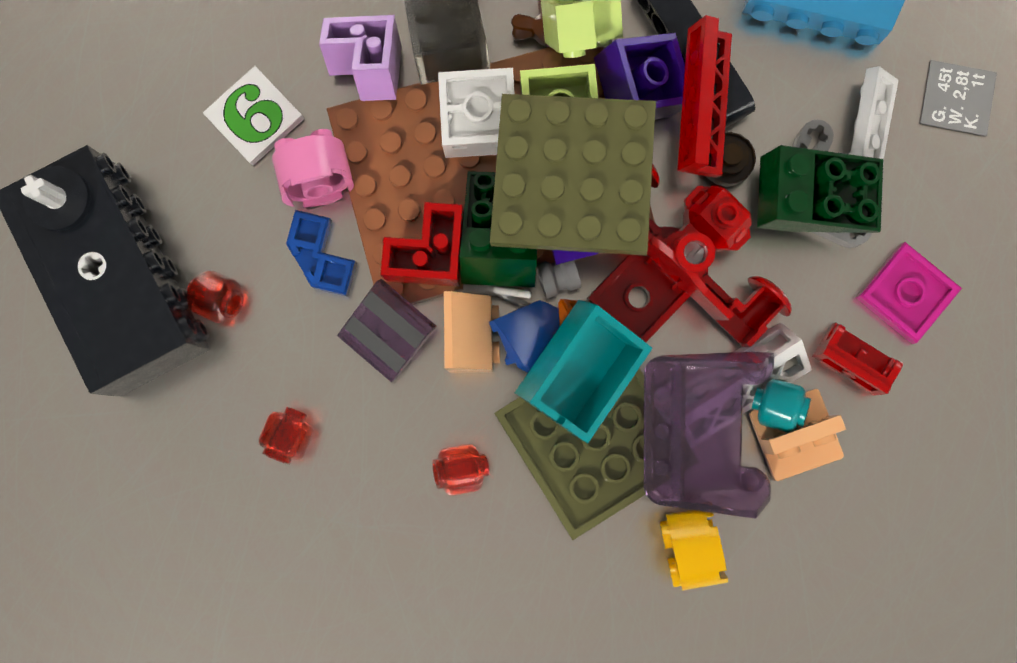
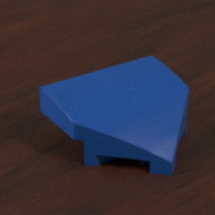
M538 300L489 321L493 333L498 331L507 354L504 359L506 365L516 363L519 369L527 373L530 371L560 327L559 308Z

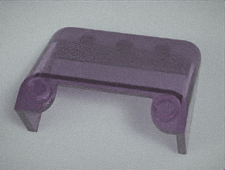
M732 352L661 355L648 362L644 371V491L652 502L662 506L754 519L760 515L770 502L771 484L767 475L760 469L741 466L743 384L758 385L765 382L774 370V353Z

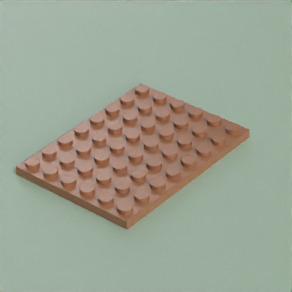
M548 47L468 70L513 68L515 94L521 95L520 70L595 64L594 57L603 50V47L586 49V55L575 58H565L563 53H558L553 48ZM595 64L598 98L605 99ZM438 78L398 88L396 100L361 101L358 99L326 108L333 135L343 142L354 183V188L351 192L349 191L376 295L395 310L444 296V291H463L461 275L460 287L387 282L380 275L383 238L422 240L425 202L460 204L464 208L468 171L496 172L497 155L445 158L441 136ZM650 206L649 218L655 222ZM537 249V264L545 261L549 263L555 262L552 250Z

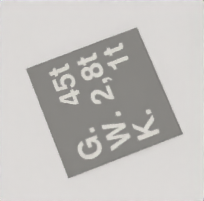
M930 60L920 124L987 136L997 72Z

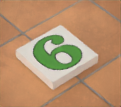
M256 66L250 69L203 112L252 166L274 147L275 142L287 136L304 120L302 114Z

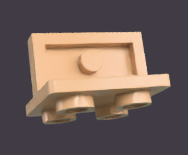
M818 389L806 392V397L811 398L804 426H797L792 432L787 433L763 426L758 422V410L749 412V417L771 476L775 481L795 476L844 457L836 433L846 430L841 415L829 416Z

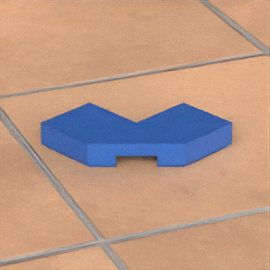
M295 210L286 245L304 272L310 286L314 289L348 297L357 262L323 253L332 220L328 217Z

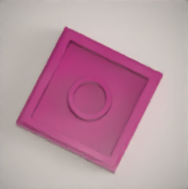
M904 242L897 247L856 296V299L907 341L915 344L918 343L962 288Z

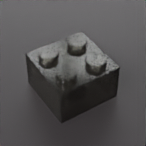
M404 0L412 49L421 85L438 82V72L490 69L487 41L478 0Z

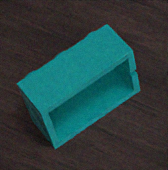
M578 300L514 393L568 432L589 443L653 348L597 304Z

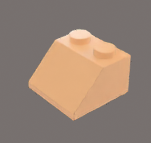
M444 291L445 369L450 373L493 372V363H500V341L493 342V331L489 324V321L499 318V305H492L491 296Z

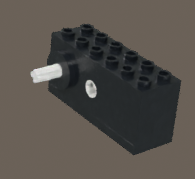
M86 145L0 189V211L89 393L121 397L209 351L210 347L206 341L209 338V334L201 320L195 319L190 309L193 307V302L188 292L183 287L179 288L174 276L178 275L176 267L168 256H163L158 246L162 244V240L156 229L152 225L147 224L143 216L146 213V208L138 195L132 194L127 184L131 182L128 172L121 163H114L106 153L100 154Z

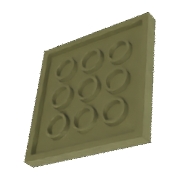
M502 94L490 235L491 246L646 256L648 251L656 101Z
M640 368L589 443L571 434L520 397L494 413L572 540L698 462L695 454Z

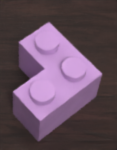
M395 15L323 18L319 45L329 76L353 75L361 101L396 100L402 45Z

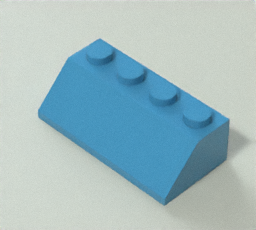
M745 0L742 13L749 14L759 21L775 20L786 23L787 26L794 29L809 28L821 31L823 35L828 37L844 36L855 39L856 42L862 45H879L893 30L905 0Z

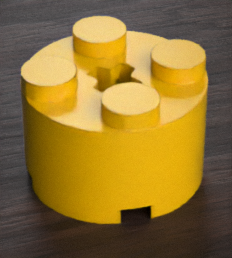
M711 506L666 514L667 520L660 521L665 549L673 548L674 557L667 558L673 587L681 586L682 591L728 583V577L724 572L727 569L717 526L713 527L712 519L707 520V517L714 516Z

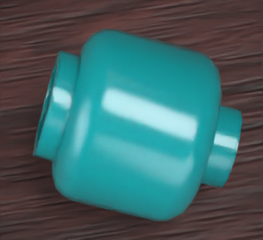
M772 379L767 383L765 389L757 388L752 409L758 410V422L761 425L789 433L794 431L797 426H804L811 398L806 397V391L800 385Z

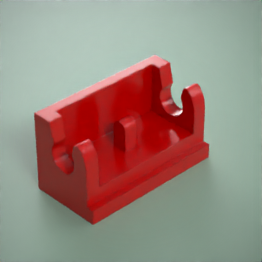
M832 323L812 357L873 395L888 394L903 367V363L888 357L851 334L841 324Z

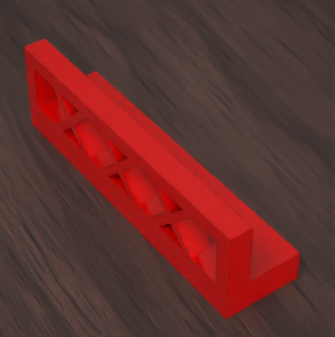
M705 15L689 27L687 33L677 171L718 178L722 176L732 34L718 31L719 18ZM717 43H720V45H719V58L716 59V56H717ZM716 82L717 87L716 93L714 94V84ZM712 117H713V118H714V128L711 130ZM711 153V154H712V157H711V166H708V165H709V154Z

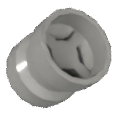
M574 260L558 265L555 262L549 263L547 261L536 264L537 274L546 299L556 296L563 289L572 291L581 288V281Z

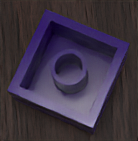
M676 33L616 39L594 57L605 99L656 101L655 120L669 118L682 111L685 64Z

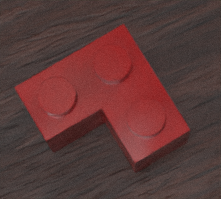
M425 202L422 240L384 237L380 275L387 282L460 287L463 205Z

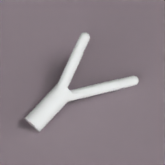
M463 284V293L497 296L519 307L530 303L518 297L529 299L532 296L530 291Z

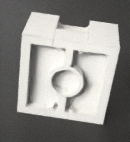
M513 68L438 72L441 136L445 158L497 155L502 94H515Z

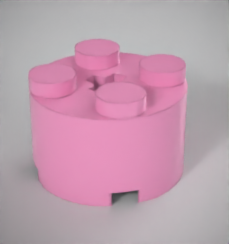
M318 129L313 131L310 136L297 139L283 138L275 142V152L272 155V161L281 199L284 204L294 207L293 201L303 202L304 208L319 207L343 198L342 191L347 187L350 192L354 188L344 144L340 139L333 137L331 130Z

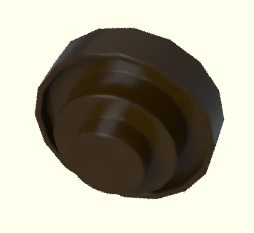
M726 132L722 176L718 178L707 176V178L716 185L725 187L736 186L745 181L753 171L756 162L755 149L750 141L741 134ZM711 153L709 154V165H708V166H711V157H712V154H711Z

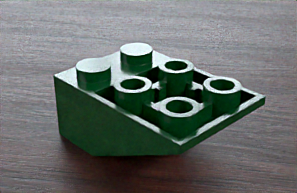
M784 145L776 147L760 157L757 228L789 232H881L883 159Z
M468 171L460 249L461 284L535 287L537 249L495 247L490 244L496 172Z

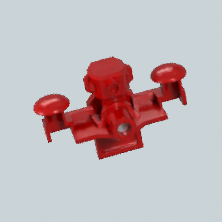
M652 164L651 187L657 188L660 183L659 174ZM718 185L710 187L696 186L684 199L685 211L683 212V226L680 229L665 226L659 227L649 218L647 255L628 254L586 298L589 302L597 304L644 342H647L690 296L742 347H751L768 330L766 325L778 313L790 316L792 312L791 303L786 294L776 284L760 276L748 278V283L754 292L742 303L738 298H731L708 275V267L714 261L715 251H738L751 238V213L727 189ZM634 287H641L647 293V302L641 308H636L629 302V292Z

